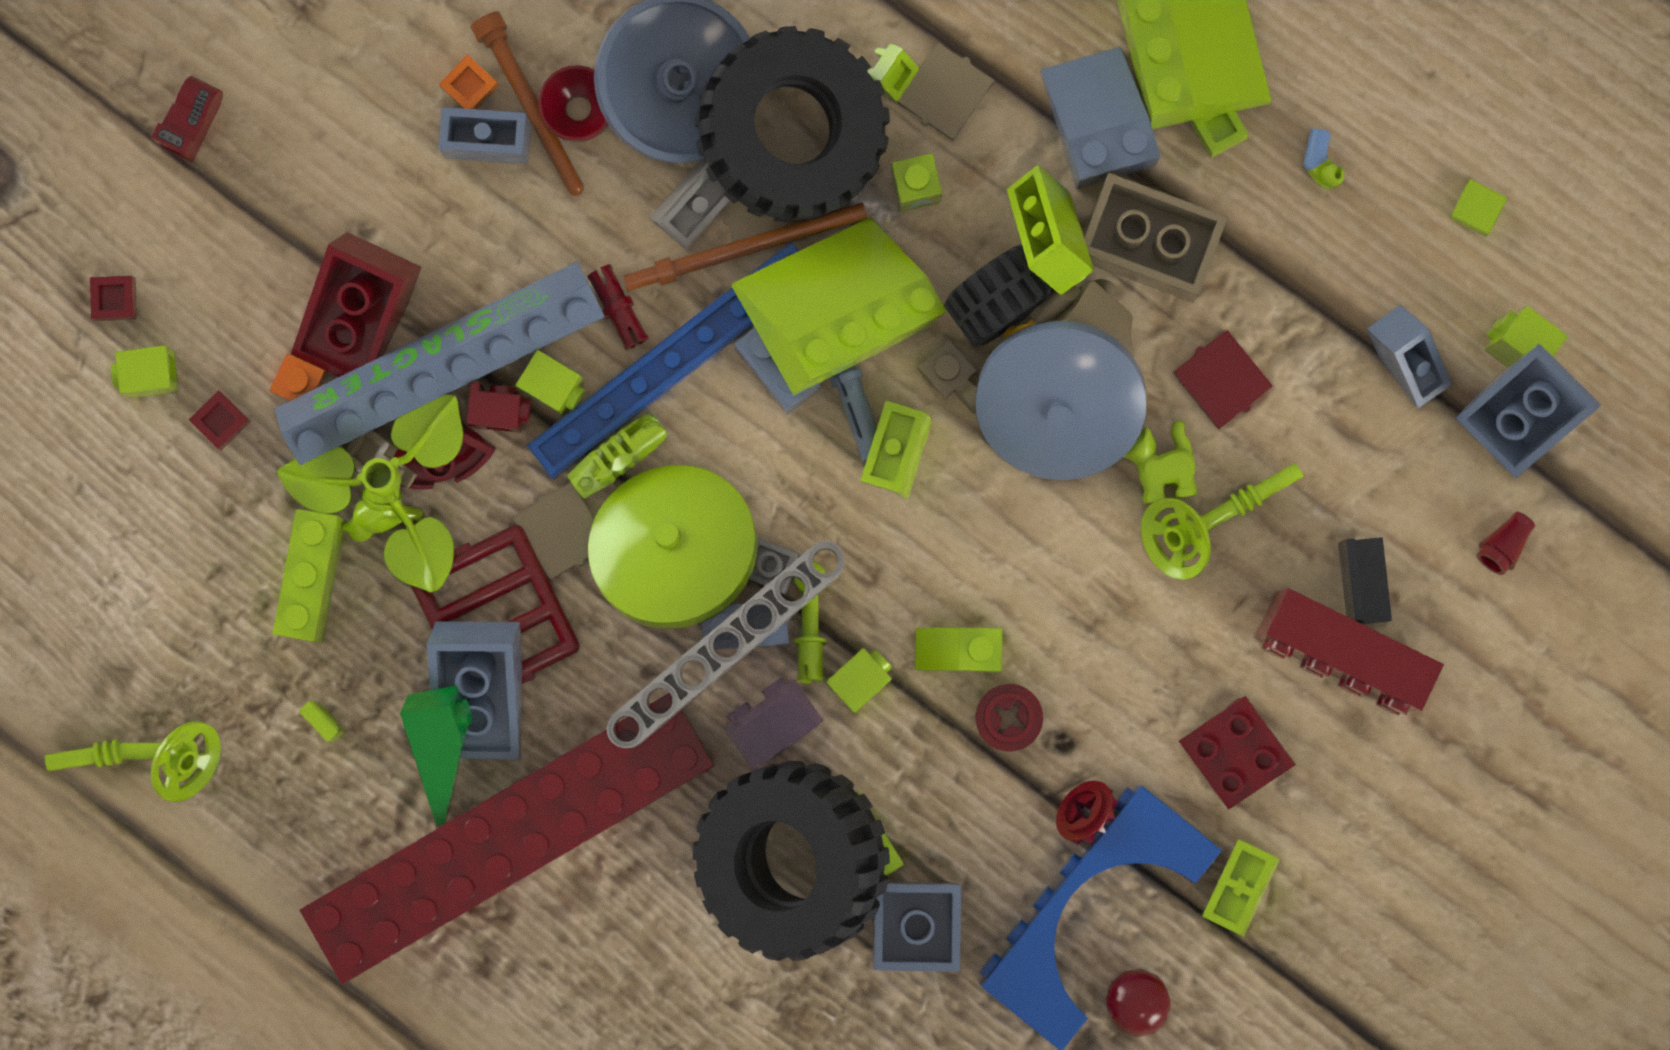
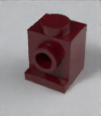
M471 382L466 424L474 429L521 433L522 423L530 422L532 400L531 398H523L521 395H515V388L491 385L490 392H484V387L480 383Z

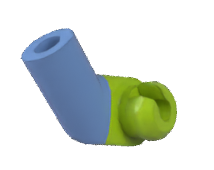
M1311 129L1304 157V168L1318 186L1332 189L1341 185L1344 181V170L1341 166L1337 167L1326 155L1331 133L1322 129Z

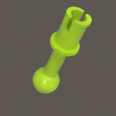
M813 561L815 569L820 573L826 574L825 569L819 563ZM793 578L796 588L802 592L803 597L805 593L803 582ZM818 595L802 608V637L793 639V644L798 646L797 682L813 683V680H815V683L824 682L823 646L827 644V639L819 637Z

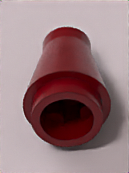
M1518 511L1514 512L1505 523L1479 543L1480 550L1476 554L1477 559L1483 566L1498 575H1504L1507 570H1513L1530 533L1535 528V523L1525 514Z

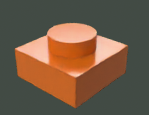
M467 54L439 83V86L463 109H478L499 87V84Z
M287 353L269 391L291 401L320 387L328 372Z

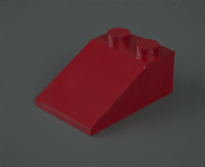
M349 232L344 233L329 243L291 355L337 377L382 357L409 304L422 267Z

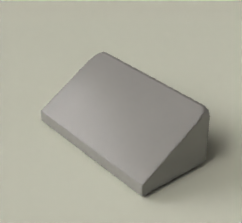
M706 159L700 160L650 217V220L686 250L730 201L724 195L726 190L718 181L713 183L706 172V169L709 167Z

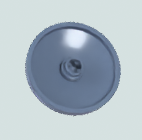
M644 0L629 8L618 17L606 32L600 44L595 62L594 86L596 98L609 127L628 147L650 159L666 163H689L705 159L704 156L699 155L696 143L700 139L699 129L695 127L696 112L699 110L701 102L699 97L704 85L708 82L718 64L737 45L750 39L746 30L731 13L710 0Z
M1049 321L1031 325L1015 332L992 351L979 376L976 391V414L981 431L989 445L1003 460L1013 467L1040 478L1052 480L1079 479L1097 474L1114 465L1135 444L1141 433L1146 416V386L1136 360L1113 336L1083 323Z

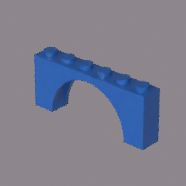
M1137 785L1134 790L1129 787L1124 789L1116 799L1118 804L1115 807L1117 810L1114 814L1115 819L1108 821L1104 826L1106 833L1097 832L1092 843L1089 842V847L1081 857L1074 853L1059 871L1064 876L1054 890L1049 886L1043 890L1032 905L1037 909V912L1028 923L1021 919L1006 937V940L1011 943L1001 957L994 953L979 971L984 976L979 983L982 988L1059 1050H1064L1088 1020V1017L1073 1003L1060 980L1055 961L1054 944L1057 924L1066 903L1074 892L1088 879L1104 870L1119 865L1136 863L1153 864L1168 868L1196 884L1222 851L1142 785Z

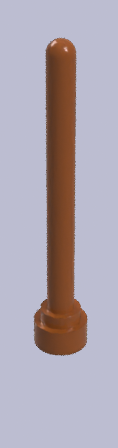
M499 11L479 18L470 26L478 43L483 42L486 48L490 47L568 192L573 196L580 195L584 190V185L560 140L548 130L542 121L538 100L505 41L507 38L505 32L507 25Z

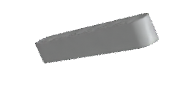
M824 541L813 545L618 709L607 723V735L610 741L621 748H635L648 739L841 575L845 566V558L841 548L835 543ZM828 550L836 555L838 565L834 571L824 574L815 569L813 559L818 552ZM789 578H797L805 586L803 597L797 601H787L780 594L782 583ZM762 605L771 611L772 620L768 627L758 630L749 625L747 616L753 607ZM730 633L737 637L739 648L735 655L724 658L716 653L714 644L720 635ZM690 661L701 662L705 667V678L698 685H688L682 678V669ZM663 688L670 692L672 705L667 712L658 714L651 710L649 697L653 691ZM627 716L633 717L639 725L638 735L629 742L622 741L616 734L618 721Z

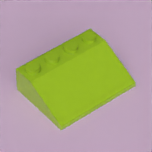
M1117 0L1140 97L1148 114L1152 129L1185 123L1205 116L1221 115L1229 111H1240L1271 104L1272 100L1246 0Z
M871 217L750 274L731 285L793 396L928 329L947 312L926 274Z

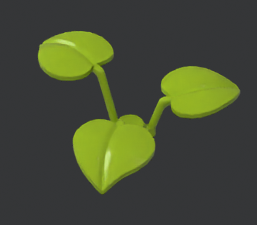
M443 395L398 417L392 427L391 439L397 448L407 452L406 455L399 458L394 457L390 462L382 458L372 459L364 465L361 473L355 479H352L355 473L354 460L340 446L302 465H299L297 459L294 458L277 470L278 476L288 493L301 505L318 513L334 514L345 510L350 505L352 499L350 486L357 487L362 483L373 494L379 497H386L407 528L393 532L386 542L384 560L389 571L403 583L421 588L430 593L437 592L444 585L450 575L454 561V542L449 530L442 522L433 517L424 518L414 525L396 498L395 493L401 485V475L397 469L399 466L409 463L415 457L424 467L438 468L447 465L458 455L463 443V426L458 400L454 395Z

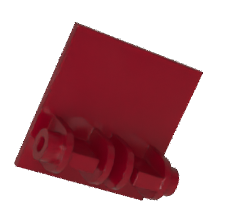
M1246 695L1233 701L1225 710L1179 740L1182 747L1228 810L1296 765Z

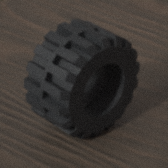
M1021 244L1002 253L963 281L949 294L944 307L971 345L977 347L997 339L1010 326L1018 325L1029 317L1028 315L1042 301L1053 294L1055 290L1029 269Z

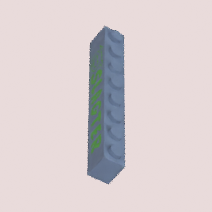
M577 261L275 408L281 434L299 465H302L605 316Z

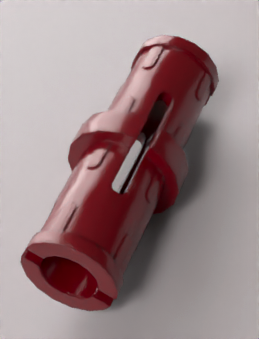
M611 264L600 267L607 281L606 285L603 284L597 270L591 272L587 278L604 306L602 312L605 319H611L625 351L636 347L629 333L630 330L633 331L639 345L646 342L649 336L645 333L632 309L634 302L631 296L625 295L612 270L613 267Z

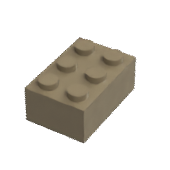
M1108 173L1084 239L1093 266L1193 303L1200 294L1228 216Z

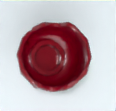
M1143 969L1124 971L1111 982L1107 991L1108 994L1106 995V1008L1118 1030L1137 1038L1153 1035L1166 1024L1171 1008V1000L1167 987L1157 975Z

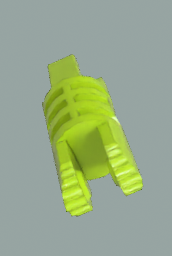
M648 413L642 417L640 416L638 420L636 419L626 428L619 430L618 434L611 436L606 443L599 445L598 449L590 452L567 475L569 481L584 499L615 482L617 477L624 475L625 471L629 468L632 469L636 466L637 462L644 460L645 456L655 450L659 444H662L665 438H667L666 428L658 422L657 417L653 414L650 415Z

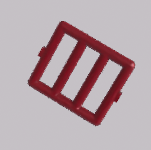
M513 525L472 546L467 542L455 548L450 575L510 545H513L523 565L522 568L441 608L433 593L411 586L431 629H433L436 621L451 622L531 582L542 605L507 622H520V631L523 633L550 620L560 643L522 661L523 685L535 679V673L577 653L580 649V643L524 529L520 525Z

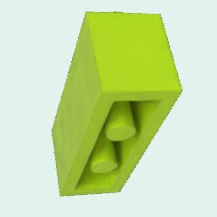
M1037 165L1006 190L1029 269L1062 295L1074 285L1081 283L1087 275L1094 271L1070 191L1040 165Z
M296 509L274 621L273 635L323 644L344 533L342 525L346 523L345 519L335 515Z

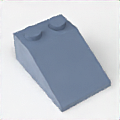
M1121 47L1040 71L1076 189L1104 182L1108 173L1121 177L1156 166L1161 157L1148 114Z
M1537 344L1476 394L1455 419L1517 478L1594 413L1601 404L1540 344Z
M436 621L427 641L430 690L457 685L461 699H466L471 709L472 722L468 725L461 759H520L522 711L520 622Z

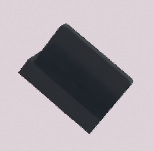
M1383 537L1360 540L1345 539L1338 542L1346 616L1361 624L1392 621Z

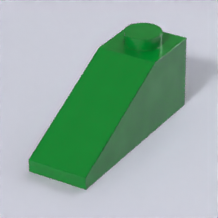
M457 685L408 694L400 713L436 826L444 825L449 814L468 725L472 722L469 703L466 699H461Z

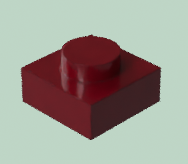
M132 275L90 277L91 319L94 321L137 319L136 278Z
M219 390L189 419L221 451L251 422Z

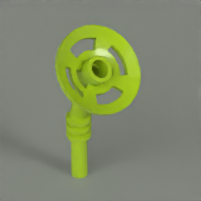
M1295 462L1255 486L1251 484L1246 485V491L1242 488L1239 489V495L1230 494V500L1201 516L1181 500L1175 498L1159 499L1148 506L1141 520V537L1144 548L1154 565L1166 575L1180 580L1193 578L1199 575L1209 562L1211 552L1209 530L1238 514L1242 517L1245 516L1247 509L1252 512L1255 504L1258 507L1262 506V500L1304 476ZM1165 508H1174L1175 512L1167 514L1162 520L1157 519ZM1178 518V524L1170 525L1172 519ZM1156 535L1164 536L1167 547L1174 553L1171 559L1161 549ZM1193 545L1194 549L1190 553H1186V547ZM1200 553V559L1196 564L1185 566V561L1195 558Z
M193 721L177 727L162 743H120L119 739H113L112 744L108 740L103 741L102 745L100 742H95L93 747L46 754L45 765L48 771L91 764H96L99 768L104 766V762L107 766L113 765V762L118 765L122 764L123 759L153 760L151 783L154 791L167 801L180 802L196 795L210 781L219 763L221 743L218 733L213 727L204 722ZM199 733L202 734L205 740V753H198L197 744L193 741ZM160 765L164 774L167 775L165 786L159 778ZM197 767L199 768L197 773L187 783L179 786V782L189 778Z

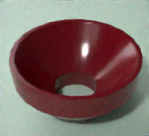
M581 65L567 66L551 74L544 82L538 98L539 112L542 121L555 136L566 141L585 142L599 136L608 127V123L600 110L596 98L594 69ZM581 97L591 104V111L585 119L574 120L567 115V105L573 98Z

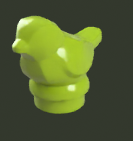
M365 487L362 491V500L356 503L353 510V517L342 525V530L348 532L353 540L364 542L373 534L385 532L403 521L386 497H379ZM399 487L395 496L411 520H422L423 511L420 508L408 506L401 502L402 493Z

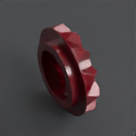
M1002 684L990 689L980 699L975 719L978 732L986 743L995 749L1012 752L1024 749L1035 741L1042 729L1043 711L1036 696L1025 687L1016 684ZM1017 701L1020 702L1016 717L1025 728L1022 729L1019 726L1010 725L999 734L998 731L1001 728L1002 718L997 715L998 712L993 710L994 706L998 709L1009 710L1012 706H1015Z
M1096 780L1084 782L1072 789L1065 796L1057 811L1056 827L1059 834L1064 839L1078 846L1084 840L1092 843L1097 832L1106 833L1104 826L1108 821L1115 819L1112 810L1118 804L1112 795L1113 790L1105 783ZM1084 807L1092 812L1088 819H1086L1085 812L1082 810Z

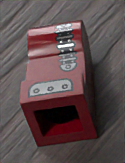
M189 76L181 86L174 104L172 103L162 124H157L151 138L160 147L193 163L221 105L223 91L194 76Z

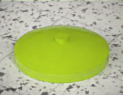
M688 465L661 466L633 476L620 485L603 503L594 519L589 534V566L592 576L605 599L613 608L628 619L654 628L673 629L692 626L710 619L723 611L744 589L752 574L757 557V531L746 502L728 481L711 471Z

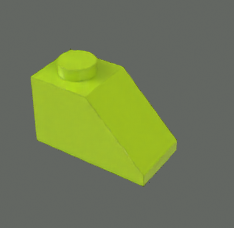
M916 628L915 670L999 673L1002 671L1003 628Z

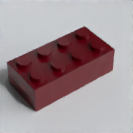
M1290 588L1276 592L1254 637L1264 642L1261 647L1264 651L1281 659L1293 656L1302 661L1299 667L1304 671L1320 678L1332 675L1340 679L1337 686L1359 697L1362 694L1365 696L1370 694L1378 698L1376 702L1378 707L1398 716L1400 713L1407 715L1408 712L1423 710L1444 666L1443 663Z

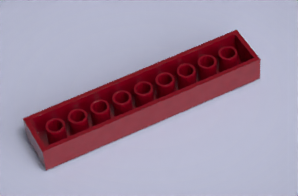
M668 693L649 704L651 710L658 714L667 712L672 705V696ZM683 709L635 748L616 746L610 741L606 729L306 905L299 911L340 983L344 984L716 765ZM629 716L617 723L616 734L622 741H632L638 735L639 725L633 717Z

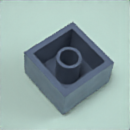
M888 882L886 892L876 898L880 902V907L874 916L873 969L885 971L960 972L961 884L949 882Z

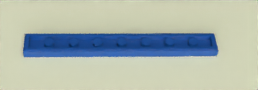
M793 242L789 243L750 274L798 252V248ZM733 288L725 292L578 405L573 411H570L526 445L553 480L754 326Z

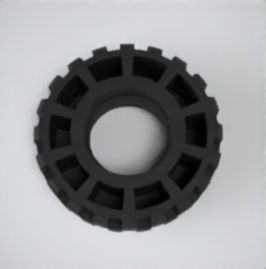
M796 26L780 27L775 32L765 30L753 35L748 41L737 45L718 64L708 82L704 85L699 97L701 102L699 110L696 112L695 127L699 129L700 139L696 143L699 155L705 157L709 166L706 172L713 183L718 181L726 190L724 195L735 204L739 201L748 207L747 212L755 216L762 217L767 215L774 217V221L790 222L796 219H802L803 221L812 220L833 212L863 190L867 182L877 173L880 167V157L886 152L889 137L885 135V126L890 123L889 108L883 107L881 96L885 92L880 80L873 81L867 71L871 68V65L863 56L857 59L848 51L851 45L840 38H837L835 41L825 38V31L809 28L804 32L797 31ZM779 87H794L809 93L820 103L826 113L829 123V139L823 151L813 160L801 164L784 162L769 153L757 136L754 124L756 108L767 93Z
M786 761L740 775L728 782L727 789L718 791L713 796L708 806L711 811L701 815L697 825V832L700 833L699 840L693 843L692 858L697 862V871L694 872V878L697 888L701 887L705 898L702 901L709 915L713 913L719 922L718 928L728 938L734 936L739 940L738 945L752 954L761 950L762 955L766 959L781 961L788 957L792 961L805 960L833 949L855 937L864 929V922L875 916L880 907V902L876 898L884 894L887 889L889 878L888 875L884 874L885 865L890 864L889 848L884 847L882 835L885 834V830L881 820L875 819L870 810L873 805L864 793L858 795L852 789L854 787L852 781L842 774L831 776V770L824 765L813 763L806 766L802 761ZM776 822L788 824L798 830L808 841L814 853L816 880L810 895L806 899L785 891L775 881L769 870L766 860V842L769 832Z

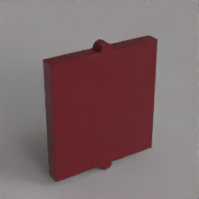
M1228 330L1224 331L1206 347H1198L1195 350L1196 355L1173 372L1218 430L1240 412L1247 413L1250 411V405L1273 387Z

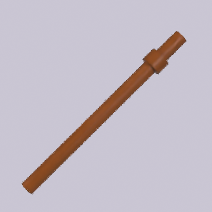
M862 202L829 212L812 220L796 222L672 261L670 257L655 261V266L623 275L627 291L660 282L661 286L677 281V276L867 219V213Z

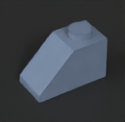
M1399 305L1367 328L1379 358L1418 409L1452 385L1429 328L1402 305Z

